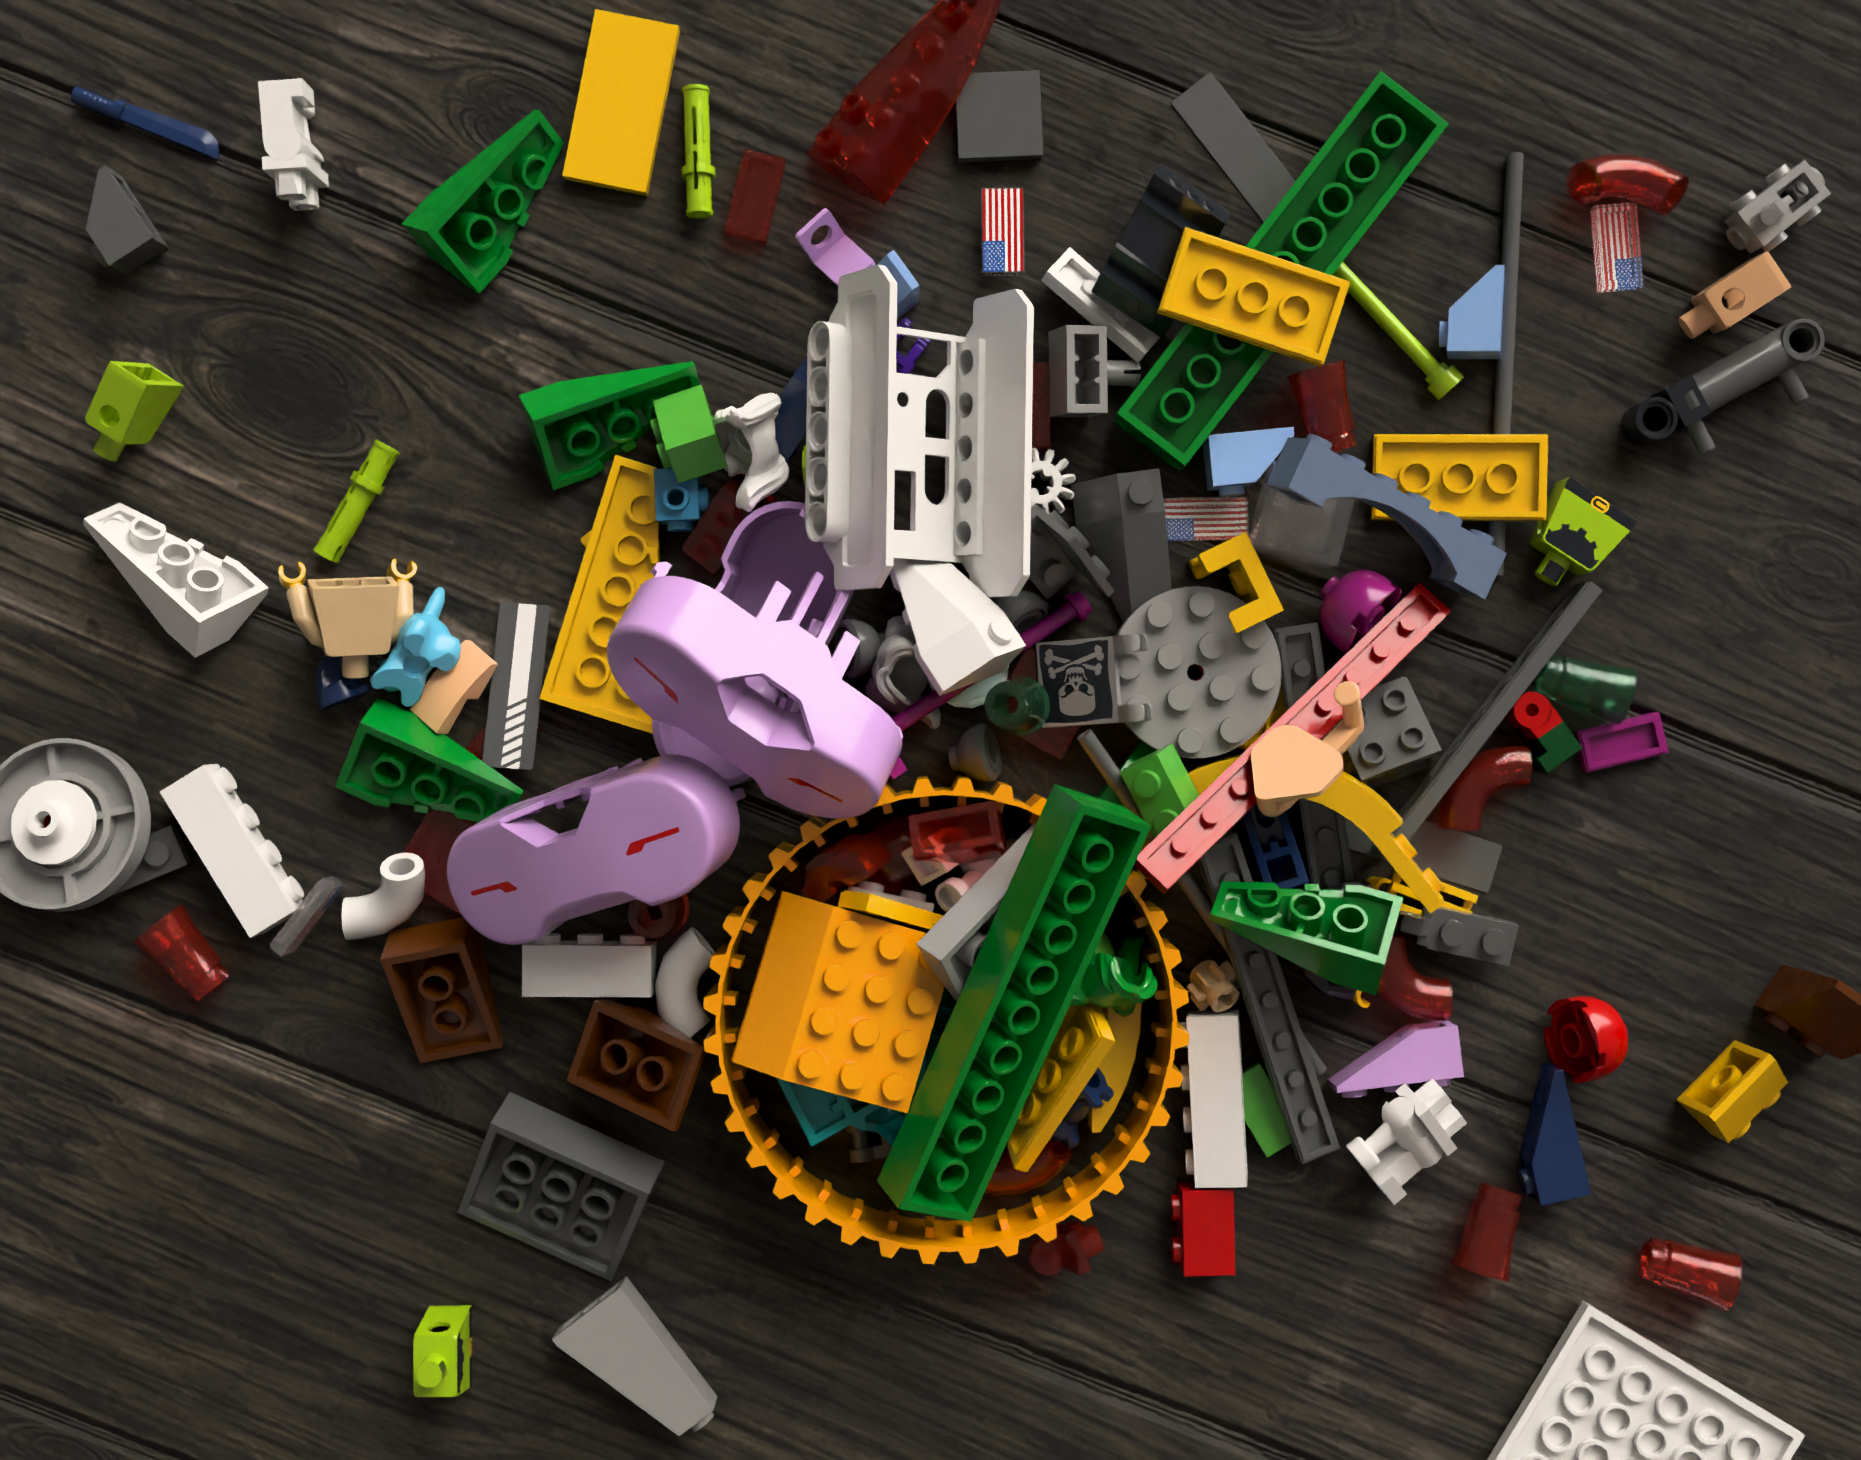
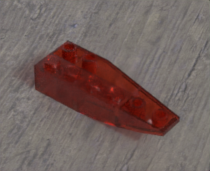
M939 0L855 86L852 92L843 99L839 110L828 125L818 133L816 141L806 154L858 194L885 205L931 142L958 99L979 58L1002 0Z

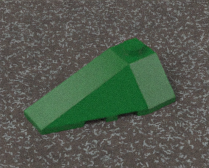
M533 110L432 191L406 218L402 226L428 256L475 293L480 294L507 264L513 252L509 247L519 226H525L530 214L526 213L536 190L543 188L564 142L540 110Z
M693 361L559 381L518 396L528 430L553 490L593 477L605 469L604 462L620 451L624 450L625 453H628L638 445L635 441L652 430L650 420L657 418L653 400L700 384L696 366Z
M377 697L361 720L335 785L336 788L374 805L390 807L391 803L414 806V812L427 814L431 809L450 812L457 819L480 822L504 807L518 803L524 791L445 734H436L414 713Z
M1222 881L1209 920L1332 983L1376 995L1403 897L1362 885H1345L1344 890L1319 889V884H1304L1303 889L1279 888L1275 883Z

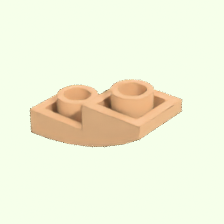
M465 640L460 644V658L455 667L448 671H442L438 668L425 684L420 700L410 708L436 734L449 733L467 699L480 698L498 665L470 640Z

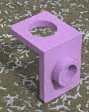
M827 208L822 209L795 235V238L812 263L837 286L842 275L875 266L873 259L844 234ZM827 225L828 234L825 239L819 244L812 245L811 238L813 233L819 227Z

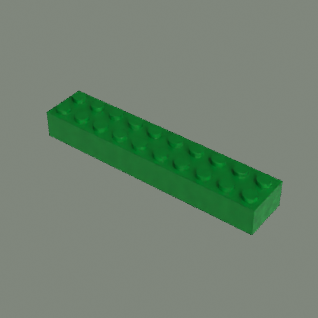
M1380 71L1245 247L1333 275L1449 123ZM1186 323L1112 421L1179 472L1190 461L1273 351Z
M1054 784L877 1179L879 1185L898 1209L972 1221L1152 827L1126 807Z

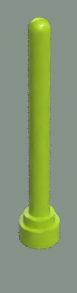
M1344 262L1341 263L1332 276L1350 281L1347 292L1427 375L1424 379L1430 385L1427 389L1439 401L1464 376L1454 365L1449 367L1444 361L1440 364Z

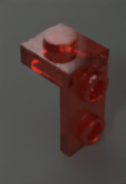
M745 474L737 475L719 490L682 546L685 553L712 574L716 573L723 565L722 555L737 526L749 514L765 505L771 504L775 499L772 495H769L760 500L750 512L736 507V495L744 481Z

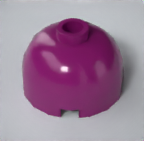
M1370 570L1352 571L1341 579H1338L1336 576L1332 577L1319 594V597L1323 599L1318 613L1319 625L1324 636L1346 654L1380 621L1384 612L1389 613L1397 605L1402 590L1386 577Z

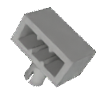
M1065 325L1048 331L1050 417H1092L1108 413V386H1138L1141 374H1125L1124 372L1141 370L1140 363H1137L1134 359L1107 360V326Z

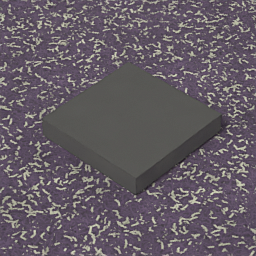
M1040 70L955 74L958 163L1043 159Z

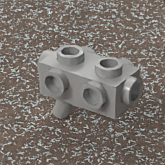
M1806 160L1791 169L1786 164H1783L1763 179L1767 188L1756 195L1753 190H1750L1730 205L1734 213L1724 221L1729 226V229L1726 231L1727 238L1735 248L1739 250L1746 248L1750 254L1760 248L1764 252H1769L1788 237L1784 230L1795 222L1800 227L1822 211L1817 204L1831 193L1825 186L1822 174L1816 168L1811 167ZM1783 192L1788 194L1787 196L1781 198Z

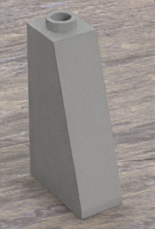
M627 1276L559 1326L552 1338L557 1347L678 1436L690 1428L693 1432L698 1431L714 1416L712 1411L718 1396Z

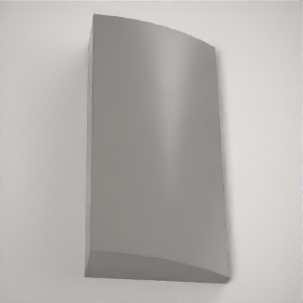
M1036 821L916 943L928 965L956 1001L962 992L1037 824Z

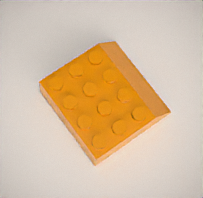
M781 891L731 1061L785 1081L908 1113L944 990V985L935 975L916 945L926 933Z

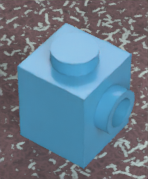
M673 468L654 469L656 521L661 525H667V531L670 532L693 531V524L703 523V513L710 512L709 487H702V476L678 483Z

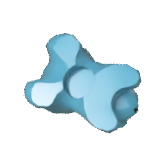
M442 587L435 589L422 614H413L401 627L396 645L391 650L387 659L377 660L379 669L370 678L371 686L375 689L383 688L388 692L400 690V700L405 707L413 706L420 700L427 676L432 668L436 667L442 671H448L455 667L460 658L461 645L459 639L452 636L447 626L439 620L445 603V590Z

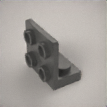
M1034 504L1031 507L1030 576L1028 579L1036 590L1047 600L1079 572L1107 597L1111 596L1115 591L1106 580L1111 573L1097 556L1093 555L1091 557L1086 549L1090 544L1081 532L1074 526L1070 528L1055 510L1048 514L1037 504Z
M1401 677L1375 687L1361 701L1364 730L1346 750L1354 767L1352 776L1371 789L1379 788L1435 767L1442 751L1407 677Z

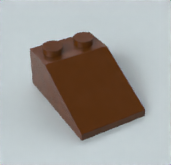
M464 917L390 931L380 961L419 1062L424 1063L502 1048L503 1039L486 954L478 931Z
M1782 964L1754 1005L1767 1014L1764 1021L1783 1034L1787 1035L1789 1031L1795 1033L1802 1038L1798 1045L1822 1059L1824 1054L1841 1060L1861 1054V995L1838 979Z
M621 998L594 1000L566 1081L670 1131L676 1132L683 1118L705 1051L703 1046L650 1011Z

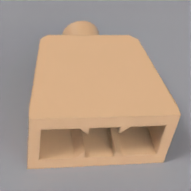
M1766 251L1744 262L1692 297L1691 302L1694 308L1679 317L1678 321L1683 331L1691 339H1694L1707 329H1710L1714 334L1731 327L1792 286L1770 253ZM1722 297L1727 302V309L1722 304Z

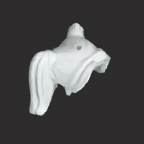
M770 392L755 397L741 408L736 409L734 406H730L726 409L718 410L713 419L716 424L724 425L728 438V445L724 453L728 465L725 471L728 472L730 477L737 474H745L744 481L736 495V507L747 512L752 511L760 500L779 490L787 481L789 475L788 464L785 458L779 454L778 444L775 439L774 419L778 415L781 399L777 394Z

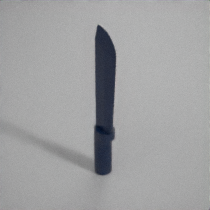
M75 87L71 93V102L105 115L118 122L127 123L218 160V142L205 129L131 105L121 99L116 100V102L80 87Z

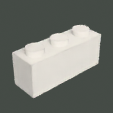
M549 933L540 940L522 945V997H652L656 993L657 941H646L645 934H621L620 941H603V934L588 933L578 934L577 941H560L561 934Z

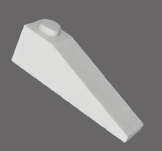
M117 503L83 519L85 528L165 631L195 658L229 641L268 594V587L240 562L228 556L223 560L203 551L204 544L192 538L185 542L167 533L164 524L122 503Z
M893 558V568L890 571V576L894 588L901 592L905 604V610L902 612L905 625H911L916 640V644L913 646L917 662L939 696L1001 673L1026 646L1004 611L950 562Z

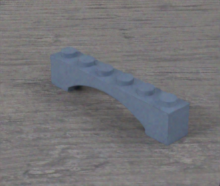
M1308 434L1307 438L1288 437L1266 486L1301 505L1323 507L1326 499L1347 497L1382 511L1401 525L1420 546L1432 568L1429 578L1459 595L1486 599L1507 554L1492 545L1493 537L1475 529L1468 531L1461 527L1462 519L1445 511L1437 513L1429 508L1431 501L1421 495L1407 492L1406 494L1397 489L1399 483L1396 480L1380 473L1372 475L1365 471L1366 464L1362 460L1348 454H1341V456L1330 450L1332 443L1322 437Z

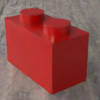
M1177 1181V1194L1170 1195L1171 1220L1178 1221V1237H1171L1172 1262L1179 1263L1184 1277L1235 1275L1233 1188H1195V1181Z

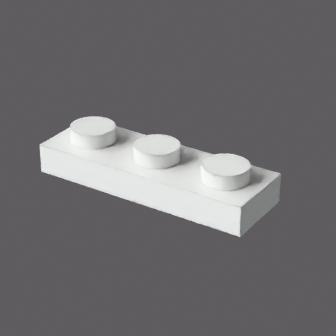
M1069 248L1050 267L1041 281L1094 326H1107V337L1139 363L1161 337L1092 293L1091 291L1100 273L1074 250Z

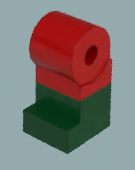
M1524 692L1505 716L1513 727L1521 729L1537 752L1527 759L1536 773H1548L1582 749L1555 708L1543 694Z

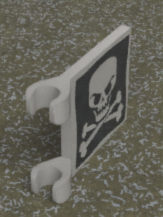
M1127 634L1036 643L1042 728L1152 720V706L1149 703L1121 705L1118 653L1146 651L1148 648L1147 636L1145 634Z

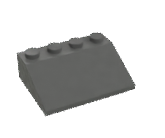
M509 1092L489 1125L457 1213L612 1282L665 1161Z

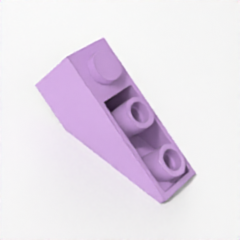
M1448 1020L1405 1025L1328 1079V1086L1336 1093H1341L1342 1097L1356 1098L1366 1096L1367 1089L1383 1087L1384 1092L1392 1093L1404 1083L1409 1087V1084L1426 1083L1431 1078L1440 1087L1451 1085V1079L1464 1077L1458 1026Z

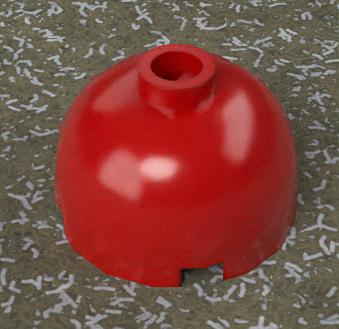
M1577 996L1556 1000L1548 1008L1546 1015H1553L1551 1018L1552 1029L1549 1027L1544 1028L1547 1052L1555 1066L1563 1069L1564 1073L1568 1072L1573 1077L1570 1081L1584 1083L1602 1079L1611 1075L1624 1062L1628 1051V1031L1622 1017L1610 1003L1592 996Z

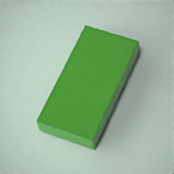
M1257 1061L1242 1070L1245 1123L1266 1157H1269L1291 1144L1272 1084Z

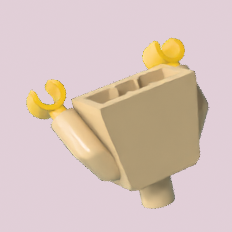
M395 558L387 568V577L307 579L308 588L304 585L306 580L305 566L303 563L297 562L300 575L295 579L287 578L281 565L279 567V581L284 588L288 589L286 595L293 621L310 644L321 646L326 656H342L343 677L364 678L369 676L368 655L389 653L391 643L398 639L399 630L413 615V585L409 581L417 571L415 562L410 561L408 563L407 575L400 574L397 571V561Z

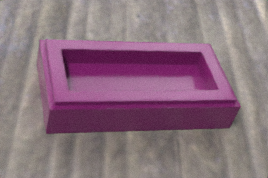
M1651 712L1573 731L1574 737L1582 747L1577 753L1582 772L1585 773L1669 753L1659 712Z

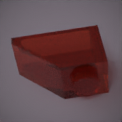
M995 800L908 816L915 861L967 864L1000 858L1008 850L1002 813Z

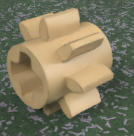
M1206 960L1192 970L1189 977L1191 983L1186 988L1191 993L1190 998L1200 1011L1210 1006L1214 1012H1223L1236 1003L1239 998V991L1237 990L1239 985L1234 969L1228 961H1225L1219 967L1215 961Z

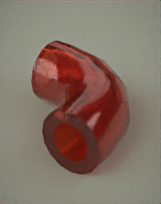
M1608 154L1585 159L1572 166L1567 175L1568 190L1571 196L1579 203L1592 204L1605 198H1623L1643 204L1661 215L1668 214L1679 204L1689 185V178L1677 170L1655 160L1634 155Z
M1513 745L1490 749L1472 758L1442 797L1438 813V828L1463 831L1481 830L1484 806L1493 794L1501 789L1526 788L1532 774V757L1527 746Z
M1393 934L1378 987L1379 993L1384 1000L1406 1015L1432 1021H1449L1453 1005L1450 981L1448 979L1425 977L1415 971L1408 961L1406 936Z
M1050 1139L1028 1172L1014 1169L1010 1153H1002L984 1194L991 1196L1020 1195L1045 1185L1072 1159L1071 1149L1064 1142H1054Z

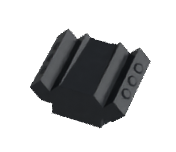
M1159 163L1124 233L1117 241L1091 292L1164 339L1174 319L1158 314L1157 310L1184 228L1187 227L1218 237L1231 212Z

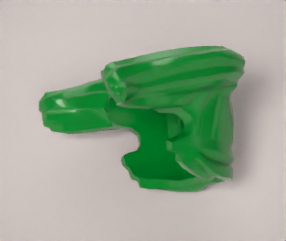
M1140 936L1124 937L1118 949V956L1105 953L1096 954L1094 952L1070 1006H1084L1089 1003L1104 1008H1111L1122 1017H1127L1133 1013L1138 1003L1151 998L1157 990L1158 982L1156 977L1153 976L1149 963H1142L1139 975L1140 948L1146 939Z

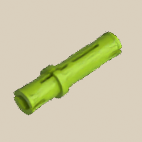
M689 84L682 88L684 97L685 165L681 168L682 178L686 180V215L690 218L704 219L713 216L711 180L715 178V167L711 165L710 89L702 84Z
M375 439L369 454L358 472L353 471L350 477L353 481L313 551L330 561L339 563L371 502H373L377 494H382L385 488L382 484L397 457H399V451Z

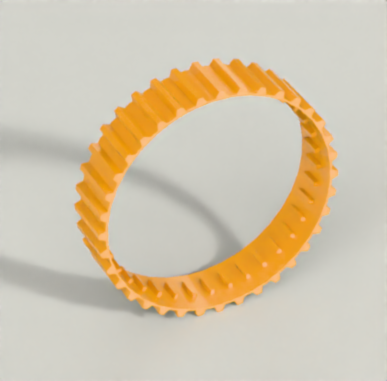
M958 775L951 788H933L927 776L916 777L913 790L895 793L891 786L886 783L874 807L882 805L885 815L893 812L892 802L902 799L920 797V806L926 807L929 806V796L950 795L957 796V806H966L967 797H977L993 800L992 809L996 812L1002 813L1004 804L1028 810L1030 814L1027 821L1034 824L1035 821H1038L1047 799L1034 794L1029 800L1022 802L1013 798V791L1010 785L996 781L989 792L973 789L968 776ZM816 816L811 817L800 826L802 840L796 846L783 841L768 855L774 869L769 874L756 872L744 885L742 890L750 902L746 907L736 906L726 917L722 927L732 938L729 943L722 944L712 955L709 965L712 970L720 975L719 982L713 985L704 997L703 1003L704 1010L716 1015L715 1024L703 1040L704 1051L719 1057V1068L710 1083L713 1093L726 1094L729 1097L732 1108L725 1120L729 1132L744 1131L751 1144L746 1161L751 1168L766 1165L770 1172L777 1177L773 1193L780 1200L794 1194L801 1202L808 1205L805 1216L806 1221L816 1225L827 1218L832 1223L842 1227L841 1241L849 1245L855 1243L861 1236L878 1241L881 1256L892 1258L898 1249L902 1247L918 1250L923 1264H934L940 1252L956 1251L959 1252L965 1264L976 1263L980 1249L999 1246L1008 1257L1018 1254L1020 1239L1030 1237L1033 1234H1038L1045 1242L1056 1239V1223L1065 1220L1071 1214L1083 1222L1093 1216L1090 1201L1096 1198L1102 1190L1117 1195L1124 1188L1119 1173L1126 1167L1128 1162L1133 1160L1144 1163L1150 1155L1143 1140L1149 1133L1151 1126L1167 1125L1170 1115L1162 1104L1166 1089L1181 1087L1183 1079L1182 1073L1173 1063L1175 1049L1189 1044V1033L1178 1022L1176 1009L1189 1003L1188 991L1173 978L1171 969L1182 961L1179 950L1166 938H1161L1158 932L1168 921L1164 911L1151 901H1143L1140 897L1147 885L1143 877L1132 869L1120 896L1126 892L1128 893L1137 911V914L1130 916V919L1136 928L1139 929L1144 926L1151 948L1143 950L1145 959L1149 963L1155 962L1158 985L1153 997L1159 1000L1158 1022L1151 1023V1031L1157 1037L1153 1057H1146L1144 1066L1148 1070V1076L1141 1092L1135 1091L1132 1100L1135 1105L1123 1125L1117 1124L1114 1129L1116 1135L1099 1154L1095 1152L1090 1157L1092 1162L1085 1169L1072 1178L1068 1176L1062 1180L1063 1185L1042 1197L1037 1195L1031 1198V1202L1021 1207L1007 1211L1005 1208L997 1210V1214L973 1218L971 1222L963 1220H934V1217L925 1216V1219L908 1218L898 1215L897 1211L890 1210V1212L873 1209L864 1205V1200L857 1197L855 1200L846 1197L832 1189V1183L826 1179L822 1182L810 1174L803 1167L804 1161L799 1156L794 1159L778 1142L780 1134L774 1128L770 1131L760 1117L758 1110L761 1104L757 1097L751 1098L743 1082L747 1068L731 1061L734 1052L733 1042L737 1041L739 1035V1027H731L730 1005H735L739 1000V991L731 990L733 968L740 969L744 964L746 955L738 954L737 952L743 931L752 934L758 924V921L750 918L758 899L762 896L767 901H770L777 890L768 884L783 865L792 872L800 864L793 857L800 848L814 840L818 847H821L828 841L823 832L844 820H847L850 828L859 824L857 816L852 818H831L827 822L822 821Z

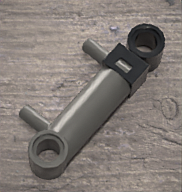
M1801 318L1776 328L1767 335L1698 372L1651 395L1650 399L1635 404L1625 411L1621 420L1623 435L1635 445H1647L1668 437L1674 431L1686 428L1698 453L1704 455L1714 450L1716 446L1702 418L1768 381L1778 377L1793 405L1806 401L1809 395L1794 368L1814 359L1821 353L1825 342L1822 328L1811 319ZM1790 335H1793L1799 341V352L1791 348L1789 343ZM1645 412L1650 413L1655 419L1654 431H1650L1644 426L1643 414Z

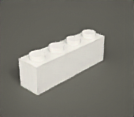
M218 764L202 765L160 791V794L246 933L252 938L266 933L305 909L306 905L302 900L304 892L297 880L292 876L288 877L279 863L282 861V857L277 847L270 840L265 841L257 828L260 822L254 810L248 804H243L236 794L237 784L231 773L224 767L220 768Z
M1239 1009L1223 1012H1214L1213 1010L1188 1011L1186 1022H1179L1189 1033V1044L1181 1047L1188 1048V1064L1181 1065V1073L1183 1075L1182 1090H1190L1191 1107L1183 1108L1184 1132L1192 1133L1193 1149H1186L1187 1175H1194L1195 1188L1247 1187L1248 1168Z

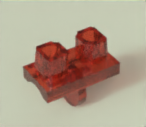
M1074 1219L1064 1225L1056 1223L1057 1238L1049 1242L1039 1238L1032 1244L1029 1250L1030 1265L1039 1274L1051 1276L1057 1274L1063 1268L1081 1276L1092 1270L1087 1259L1104 1251L1105 1247L1096 1226L1089 1224L1084 1227L1080 1221Z

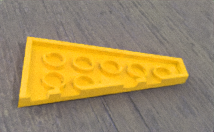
M615 455L539 699L653 734V719L628 697L615 680L607 660V643L637 589L646 580L653 578L654 575L650 572L660 562L659 523L656 521L654 469L657 468Z

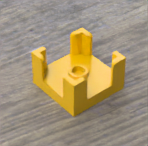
M1246 532L1188 561L1196 579L1204 578L1227 566L1230 572L1229 578L1235 592L1247 603L1228 614L1234 634L1284 611Z

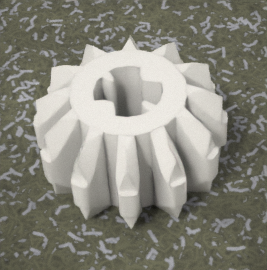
M1032 448L1031 483L1035 478L1034 475L1038 474L1042 481H1049L1050 486L1046 487L1044 495H1039L1037 488H1031V507L1037 504L1046 513L1050 514L1048 507L1050 505L1053 510L1061 514L1065 507L1059 498L1072 500L1074 497V492L1062 487V485L1073 483L1076 480L1075 475L1060 474L1069 464L1065 458L1060 460L1056 466L1051 464L1054 450L1048 449L1044 460L1040 461L1039 452L1036 448Z

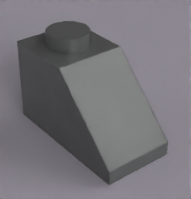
M106 165L100 168L96 177L86 225V231L94 242L90 249L105 268L111 266L127 275L167 249L168 246L123 177Z

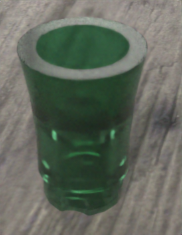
M1552 655L1537 675L1535 692L1551 697V701L1578 708L1615 725H1619L1630 708L1636 687L1637 671L1635 668L1608 666L1567 656L1560 658Z
M1024 676L1013 677L996 684L988 692L984 702L989 720L1007 733L1017 736L1029 735L1039 730L1045 724L1050 712V700L1045 688L1036 680ZM1014 697L1018 700V710L1015 714L1011 713L1008 709V702Z

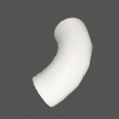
M399 853L388 857L380 866L382 880L378 890L368 895L345 897L343 899L342 929L346 940L385 934L409 920L424 897L425 869L423 860L418 855Z
M694 927L684 932L663 956L655 981L656 1005L660 1018L688 1037H692L711 1020L698 1000L697 986L700 977L709 967L711 957L715 953L707 940Z

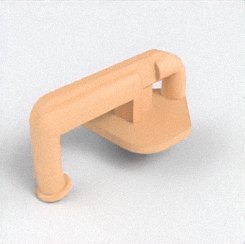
M1347 681L1340 683L1335 688L1334 699L1341 705L1343 719L1322 741L1296 726L1283 725L1272 729L1254 746L1251 751L1254 790L1258 808L1263 815L1268 817L1279 816L1291 808L1298 799L1322 795L1342 774L1344 766L1341 755L1356 741L1364 730L1363 712L1359 697L1360 690L1355 683Z

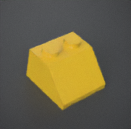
M1734 1040L1676 1100L1711 1135L1729 1143L1732 1139L1743 1136L1751 1126L1750 1121L1762 1109L1769 1108L1779 1099L1781 1095L1780 1090L1788 1081L1772 1055Z

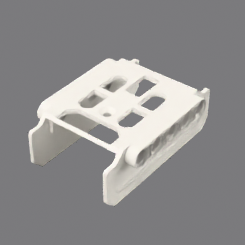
M875 265L842 275L839 278L838 302L828 322H816L808 336L805 487L806 533L811 541L823 543V547L834 565V587L836 590L848 591L881 588L893 568V558L962 563L969 574V580L989 598L1014 597L1020 593L1030 576L1034 306L1022 290L1012 289L977 298L973 304V324L966 337L897 327V282L886 266ZM897 335L947 342V366L936 378L897 373ZM932 390L939 391L946 402V439L925 437L926 399ZM900 392L905 393L908 398V403L905 407H901L897 402V396ZM925 455L945 457V494L943 500L938 505L932 504L925 495ZM895 471L911 472L910 531L894 530Z

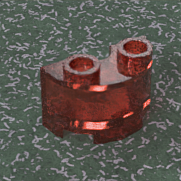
M866 832L862 835L850 834L840 837L806 865L805 887L801 889L802 897L823 902L838 892L837 888L845 884L851 887L873 875L894 856L874 833Z

